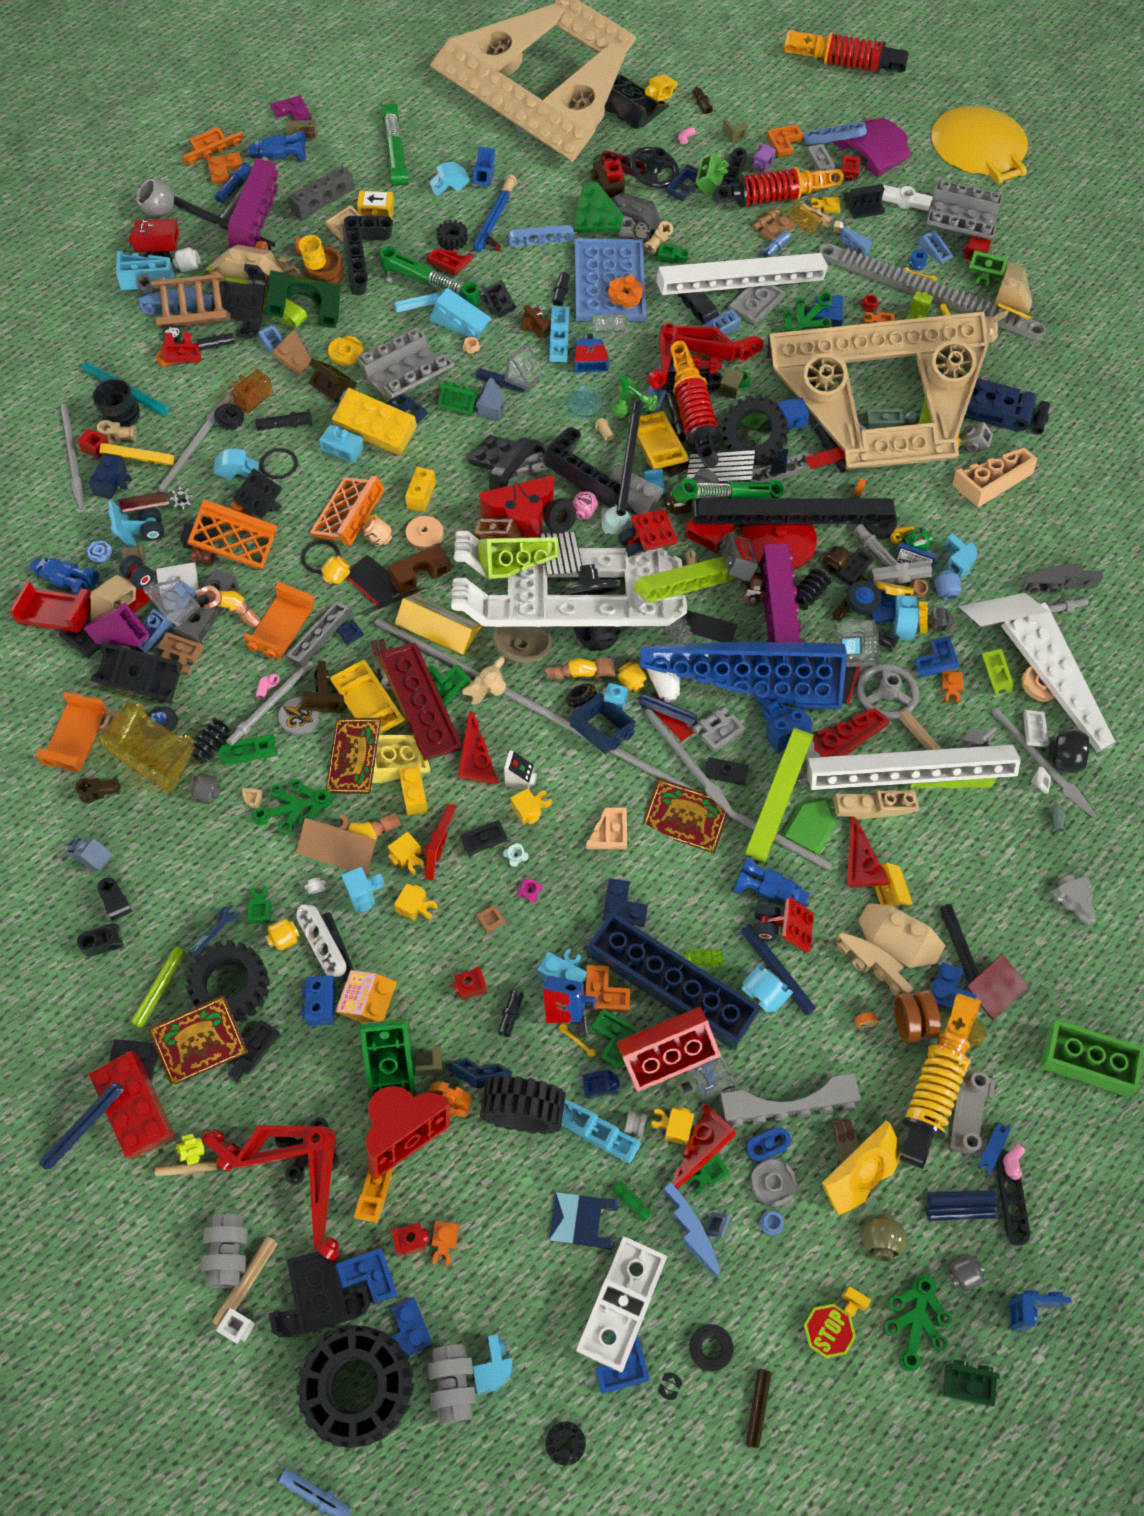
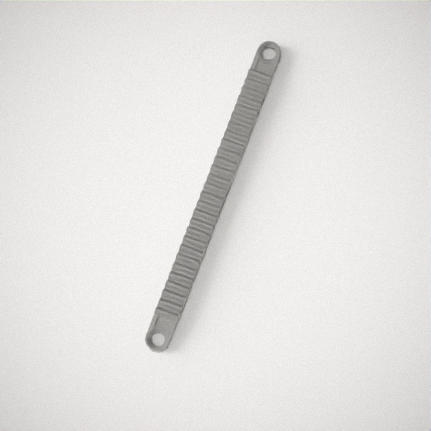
M828 243L821 245L818 253L822 254L826 262L914 295L917 291L927 292L928 295L934 296L932 302L940 305L946 304L948 308L961 313L984 312L985 316H995L1005 311L1004 308L998 307L997 304L992 305L991 301L985 302L984 298L979 300L978 296L972 297L970 293L965 295V291L960 293L957 288L952 290L951 286L947 288L945 284L939 285L938 281L933 283L932 279L926 280L925 276L923 278H920L919 274L914 276L913 272L907 273L906 269L901 271L900 267L894 268L893 264L888 266L887 262L882 264L881 260L875 261L874 257L869 259L868 255L864 257L862 253L857 254L855 250L850 252L849 248L845 250ZM824 251H828V252H830L831 254L827 255V254H824L823 252H824ZM1011 311L998 321L999 327L1034 340L1041 339L1046 330L1042 323L1027 319ZM1032 329H1036L1040 333H1034L1032 332Z

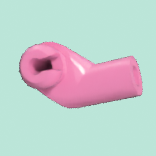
M694 127L687 128L679 133L677 140L681 146L688 143V137L695 135Z
M273 673L261 678L255 697L257 699H266L267 690L279 683V676Z
M1016 1144L1003 1158L1005 1172L1013 1180H1017L1022 1176L1018 1160L1026 1151L1020 1144Z

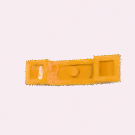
M393 1168L376 1180L372 1178L368 1170L362 1194L359 1196L354 1219L378 1223L388 1193Z

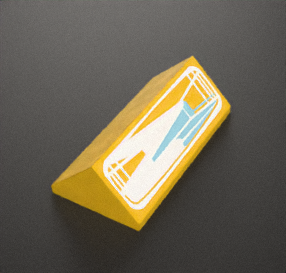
M415 594L402 599L395 625L460 655L465 654L482 627L477 622Z

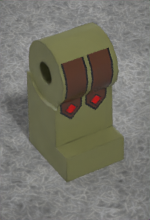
M286 121L287 136L293 135L297 131H303L306 140L318 137L315 121Z
M386 638L370 641L376 676H381L379 669L383 668L379 661L378 653L388 650Z
M851 1118L831 1122L840 1164L860 1146Z

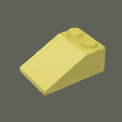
M379 735L372 783H383L400 779L398 769L419 766L421 774L430 772L428 760L424 761L413 735Z

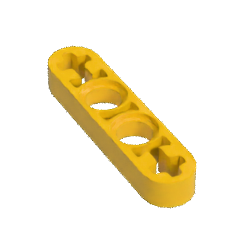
M104 443L100 444L99 451L102 455L109 454L124 459L173 466L175 457L166 453Z

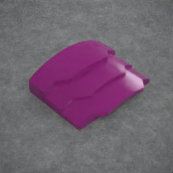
M885 118L865 119L862 121L866 124L867 133L861 137L832 141L842 150L852 146L868 159L866 169L877 178L912 156L907 147L908 136L896 124Z

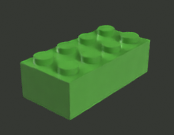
M1056 1019L1047 1029L1040 1068L1130 1097L1139 1089L1144 1060V1047Z

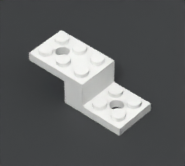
M623 1236L576 1352L618 1372H623L667 1259L666 1255ZM639 1263L643 1268V1273L637 1277L631 1275L629 1271L631 1264ZM606 1330H611L616 1335V1341L612 1345H607L602 1341V1333Z

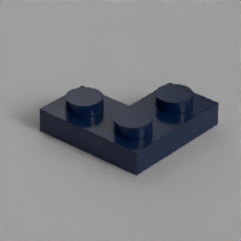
M609 878L602 920H606L609 914L614 912L632 925L645 927L648 905L627 901L630 881Z
M468 1058L449 1061L448 1071L476 1089L483 1088L486 1080L490 1077H512V1071L499 1063L480 1067Z

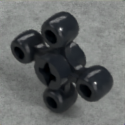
M321 1117L313 1119L310 1123V1126L323 1125V1127H329L328 1122ZM294 1137L275 1138L278 1148L298 1145L304 1142L303 1138L300 1140ZM285 1138H288L287 1142L282 1143ZM335 1152L333 1153L332 1171L337 1169L340 1163L339 1157ZM308 1155L296 1157L294 1164L286 1169L285 1178L290 1184L298 1185L304 1180L305 1167L309 1164ZM298 1172V1175L292 1178L293 1173Z

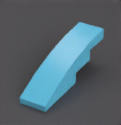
M552 306L549 362H567L569 307Z
M565 1099L561 1125L629 1164L631 1163L641 1145L639 1140L621 1132L618 1127L598 1118L597 1114Z

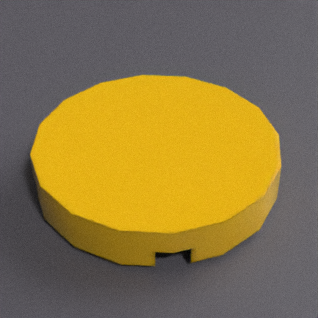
M352 336L335 338L328 346V355L331 361L341 366L357 363L356 357L363 354L361 341Z

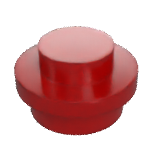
M866 295L861 301V307L866 311H874L878 308V299L874 295Z

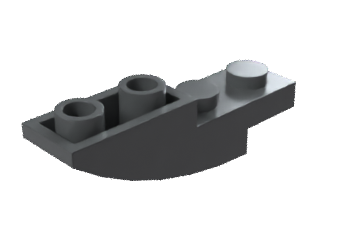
M1082 564L1053 566L1027 577L1022 586V591L1030 593L1045 591L1049 594H1055L1060 592L1063 586L1067 588L1082 586L1092 589L1098 587L1103 574L1102 571L1083 570Z

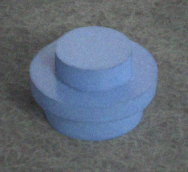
M768 1211L761 1217L760 1225L766 1234L775 1236L783 1230L784 1219L778 1212Z

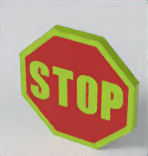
M835 1304L813 1308L804 1323L808 1346L825 1359L846 1355L856 1338L851 1315Z

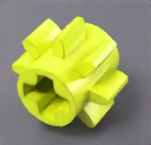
M193 1133L182 1136L181 1143L176 1144L179 1160L187 1161V1165L198 1163L200 1156L204 1155V1146L201 1138H194Z

